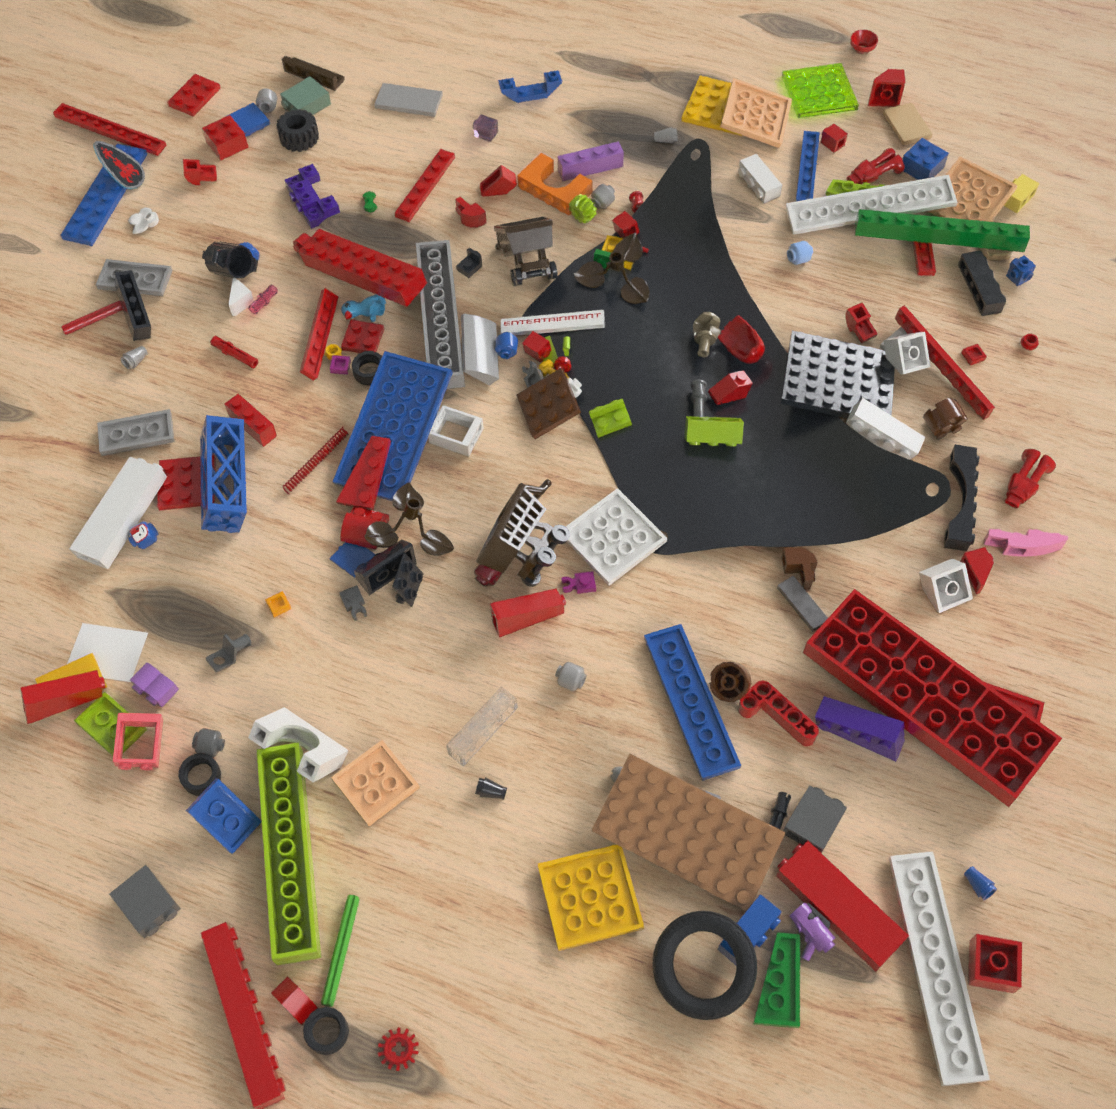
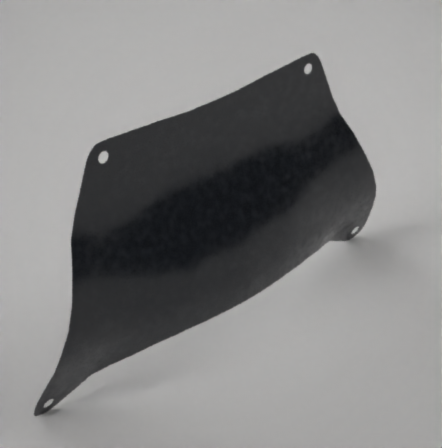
M696 138L690 141L681 150L654 190L632 215L637 221L640 232L637 234V237L642 247L649 250L648 253L643 252L641 258L633 262L631 270L626 268L624 270L629 281L634 277H639L646 281L650 292L647 302L631 304L622 298L621 288L627 283L621 270H614L610 267L607 273L603 274L605 277L604 284L596 288L585 287L574 278V273L585 263L593 261L595 250H602L605 242L603 241L574 260L558 275V278H555L526 309L522 316L529 317L604 310L605 328L539 333V335L544 338L550 336L557 357L563 356L570 360L571 370L566 374L572 380L576 378L582 384L580 387L582 392L575 398L581 411L580 415L602 452L618 489L660 531L667 533V542L653 552L655 554L674 555L739 546H818L863 540L889 532L924 517L945 504L951 496L950 483L944 474L876 446L846 425L838 416L781 404L788 353L748 293L730 258L716 217L712 198L710 149L707 142L702 139ZM695 149L700 150V157L697 160H692V151ZM617 232L611 235L622 238ZM703 312H712L720 318L718 329L722 331L733 318L739 315L756 330L765 345L764 354L756 363H744L733 356L717 338L715 343L709 348V355L707 357H700L698 355L699 344L696 343L693 336L695 319ZM564 337H570L569 356L564 355ZM744 370L753 383L746 398L716 405L708 390L728 374ZM701 379L707 383L704 417L741 418L743 420L742 444L727 446L726 443H718L717 446L707 445V443L690 445L689 442H686V416L694 417V403L691 401L693 390L690 387L692 381ZM623 399L632 425L598 438L589 411L595 407L609 404L614 400ZM930 483L936 484L939 488L935 496H929L926 493V487Z

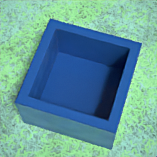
M921 138L903 155V172L917 180L933 178L945 167L949 153Z

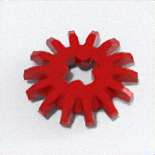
M397 1027V1034H394L392 1029H390L389 1038L385 1035L381 1037L386 1042L385 1044H378V1047L383 1048V1051L379 1052L378 1056H385V1059L381 1061L382 1064L390 1062L389 1070H391L394 1064L396 1065V1071H400V1064H403L405 1069H407L408 1065L406 1062L408 1060L412 1063L415 1062L411 1057L412 1054H419V1051L413 1050L414 1047L419 1045V1042L412 1043L416 1036L413 1034L408 1037V1029L405 1030L404 1034L401 1033V1027ZM397 1043H401V1046L405 1047V1051L401 1052V1056H396V1052H392V1048L396 1047Z

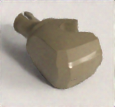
M703 312L695 319L693 324V336L696 343L699 344L698 355L700 357H707L709 355L710 346L715 343L721 332L718 329L720 318L712 312Z

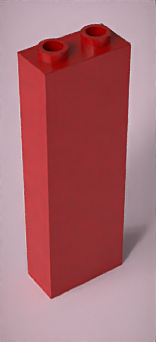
M809 841L804 845L798 844L791 852L793 856L789 860L784 858L779 863L776 877L803 903H809L830 922L829 928L877 972L909 935Z

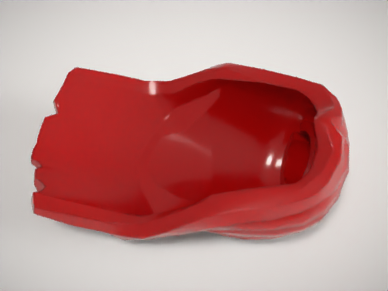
M739 315L733 318L718 336V339L727 350L744 363H756L764 354L765 345L756 330Z

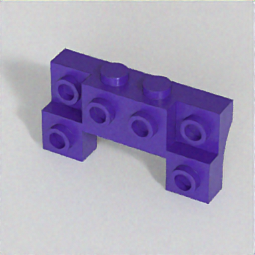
M310 164L298 169V175L284 179L291 201L295 202L297 211L303 214L312 229L319 226L325 219L340 213V209L333 195L322 199L318 197L311 184L321 181L320 175L315 166Z

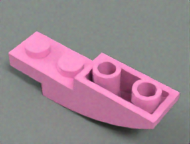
M989 529L984 538V545L1003 548V555L1038 556L1062 549L1068 540V536L1059 533L1043 532L1037 529H1029L1026 535L1017 532H1006L1000 529Z

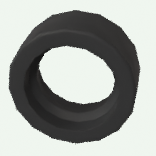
M374 351L359 353L352 361V371L356 381L363 385H371L376 371L365 374L361 373L359 368L366 363L379 365L382 355Z
M198 753L189 756L182 762L178 777L188 793L200 796L216 778L221 781V770L217 762L210 755ZM199 764L209 765L212 769L210 779L201 785H192L188 780L190 770Z
M323 1007L316 1009L308 1016L304 1024L303 1034L307 1045L318 1054L329 1055L336 1053L344 1046L348 1038L349 1028L341 1012L335 1008ZM324 1017L335 1019L340 1028L337 1039L328 1045L319 1044L313 1037L314 1025Z

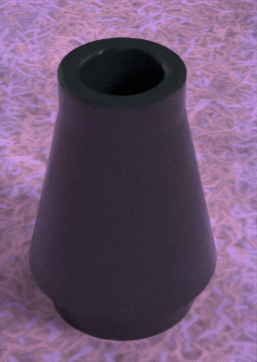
M486 777L485 779L479 778L475 794L480 795L481 798L504 800L507 787Z

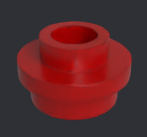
M1031 333L1026 334L1022 337L1020 344L1026 350H1035L1039 345L1038 337Z
M558 357L554 362V368L556 370L562 368L567 373L571 370V362L567 357Z

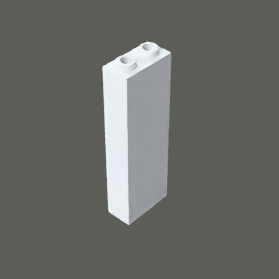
M129 457L69 548L71 552L79 559L109 569L130 536V529L137 525L166 480L167 476L163 472V468L156 463H147L141 458Z

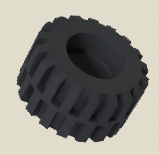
M306 110L287 111L277 120L276 127L280 143L287 150L293 152L306 151L308 148L314 147L313 144H316L317 140H319L316 119L312 116V113H307Z

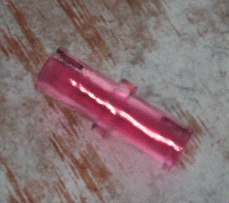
M270 284L263 293H259L257 299L248 307L250 312L257 314L264 306H267L273 296L278 293L277 288Z

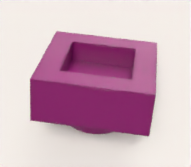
M333 355L330 373L348 375L351 363L350 356Z

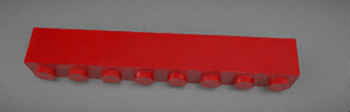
M224 922L200 933L253 1107L255 1109H264L285 1099L283 1092L286 1091V1086L283 1078H278L276 1069L279 1068V1064L275 1054L271 1055L269 1047L272 1046V1042L268 1032L264 1033L262 1027L265 1024L264 1016L261 1011H257L255 1003H258V997L255 990H251L249 982L252 979L248 968L244 969L243 967L244 953L241 947L237 948L235 941L239 939L235 927L231 928L227 922Z

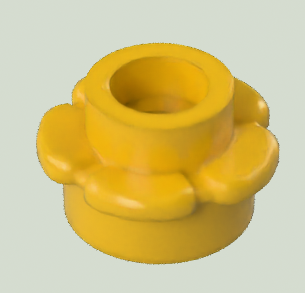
M336 344L328 345L325 350V356L329 360H332L333 355L341 356L342 353L341 348Z

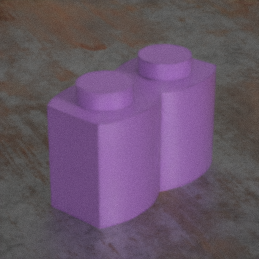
M148 662L130 679L133 684L131 688L139 695L144 693L147 696L145 699L153 706L158 704L160 707H163L179 690L173 681Z

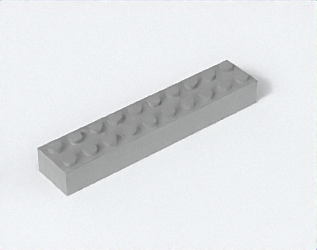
M450 241L416 243L418 268L422 269L427 284L420 291L426 363L452 369L453 373L447 389L465 387Z

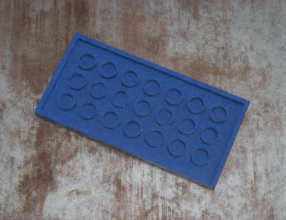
M384 351L333 483L342 487L345 486L371 436L389 438L391 440L377 497L392 501L394 494L400 487L408 482L411 483L451 379L452 369Z

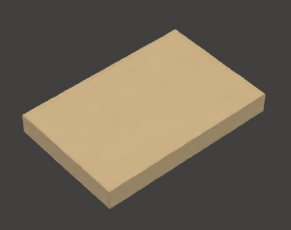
M913 103L883 110L884 117L902 145L918 142L921 138L926 140L932 138L933 133Z

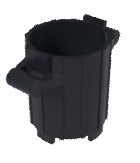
M220 241L213 242L207 247L206 251L203 250L202 259L205 260V265L211 273L238 279L245 278L252 272H257L258 260L252 256L250 249L244 245Z

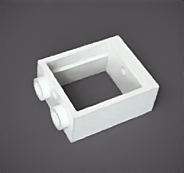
M443 405L436 415L428 436L429 443L469 457L484 429L483 418ZM446 421L469 428L462 442L439 434Z

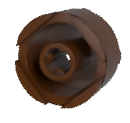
M947 398L935 404L936 408L934 410L928 409L923 415V419L937 440L944 438L949 432L953 434L959 432L962 429L961 425L968 420L957 400L953 398Z

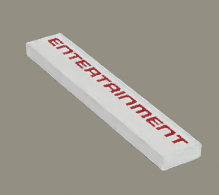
M604 310L501 319V334L503 332H510L514 336L528 335L532 331L539 334L605 328Z

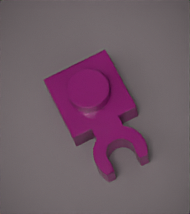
M594 571L574 573L573 579L570 577L561 578L562 584H569V586L563 587V593H569L573 589H576L577 594L596 592Z

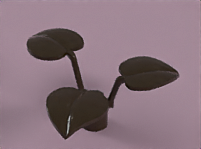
M636 233L626 236L616 245L614 251L609 256L610 262H607L604 271L600 263L590 261L574 273V278L581 285L588 288H596L604 284L605 277L603 274L607 273L609 267L614 270H621L627 283L621 288V296L626 302L631 304L645 303L650 296L646 281L639 277H634L629 281L624 270L625 260L635 262L641 258L643 253L642 245Z
M410 482L400 487L393 496V506L397 510L404 511L395 527L391 528L386 522L376 521L369 525L364 536L370 544L381 548H388L397 543L399 537L395 531L405 517L408 520L418 518L421 536L423 537L420 546L427 554L438 556L454 550L452 542L440 531L431 529L426 534L424 533L422 513H420L424 500Z

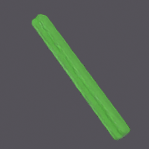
M356 895L347 896L321 999L323 1006L332 1007L334 1005L359 904V897Z

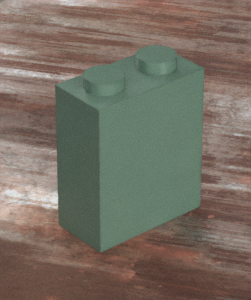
M312 77L304 79L280 94L281 105L289 112L301 109V111L306 110L307 113L310 112L314 115L331 105L329 92Z

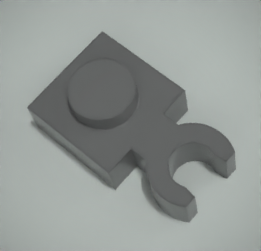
M529 361V369L525 366L522 367L523 372L527 374L524 378L527 388L544 378L541 370L532 361Z
M357 585L339 592L346 610H352L351 614L355 621H357L356 614L358 612H362L364 617H367L366 609L362 606L365 604V601Z

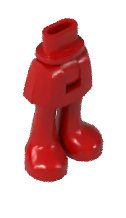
M888 148L871 162L867 159L862 161L846 179L847 181H853L854 184L872 183L878 180L880 175L891 169L895 174L902 173L904 171V163L899 154L896 155L893 148Z
M1025 449L1023 451L1021 459L1024 463L1020 471L1013 473L1009 479L1007 497L1004 501L1006 504L1017 509L1020 504H1024V502L1037 493L1039 489L1037 483L1044 473L1050 474L1056 468V463L1050 456L1043 455L1035 471L1028 478V473L1038 461L1041 453L1036 449Z

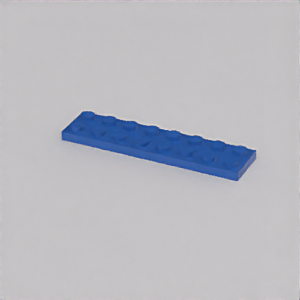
M116 144L115 146L134 158L140 165H142L148 155L145 149ZM104 167L98 173L61 233L62 240L93 246L127 188L119 185Z
M682 624L644 635L645 643L701 780L704 781L740 769L741 763Z

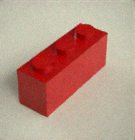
M236 394L224 403L228 416L230 418L244 419V430L263 447L277 437L273 423L240 394Z

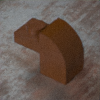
M801 547L784 548L781 557L784 574L800 573L802 587L805 590L811 589L812 583L815 582V570L818 563L815 555Z

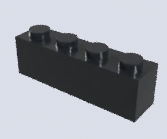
M981 250L962 253L958 267L981 316L1002 313L1006 304V297L1002 294L1000 285L994 278L993 271L987 263V258L984 257Z
M133 271L115 272V288L133 341L151 338V324Z

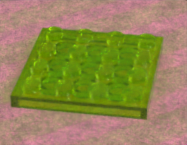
M842 63L782 71V78L789 97L792 99L791 102L797 118L858 110V101Z

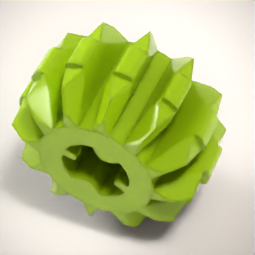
M577 195L569 203V210L574 215L575 220L578 219L580 223L586 224L596 215L597 209L591 198H587L586 195Z

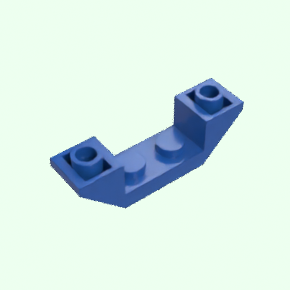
M559 70L545 72L544 83L516 87L514 78L498 80L502 94L519 103L548 98L562 84Z

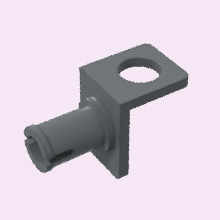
M227 634L223 635L222 649L207 656L206 661L215 672H219L236 663L237 652L251 646L249 636L244 634L232 641ZM216 657H222L225 659V662L218 665L213 660Z

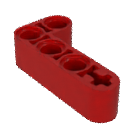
M764 680L756 682L749 689V692L740 699L738 712L742 717L751 718L762 709L801 745L811 746L816 741L819 733L818 726L769 682ZM757 691H764L766 695H761ZM748 703L752 705V708H747L743 704ZM773 704H778L782 708L777 709L773 706ZM788 718H794L797 722H790Z

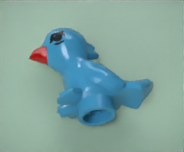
M376 294L365 298L362 302L346 301L341 307V312L346 320L363 315L370 317L371 322H374L377 315L382 316L384 314L386 300Z

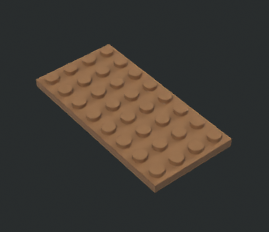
M630 753L591 830L744 911H747L753 904L786 833Z

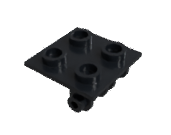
M406 553L403 554L392 587L397 592L395 596L397 603L403 604L407 602L410 607H413L424 574Z

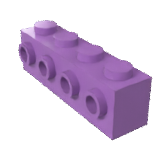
M614 142L559 155L558 172L562 181L575 179L579 174L587 176L621 168L624 162V152L620 143Z

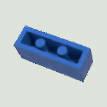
M760 894L737 924L746 932L753 947L755 948L757 945L760 948L768 938L765 935L768 930L774 931L781 922L779 916L782 911ZM723 939L717 950L736 965L734 953L729 944Z

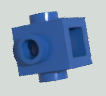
M1025 255L1015 258L1009 264L1010 267L1006 276L1018 287L1033 277L1036 265Z

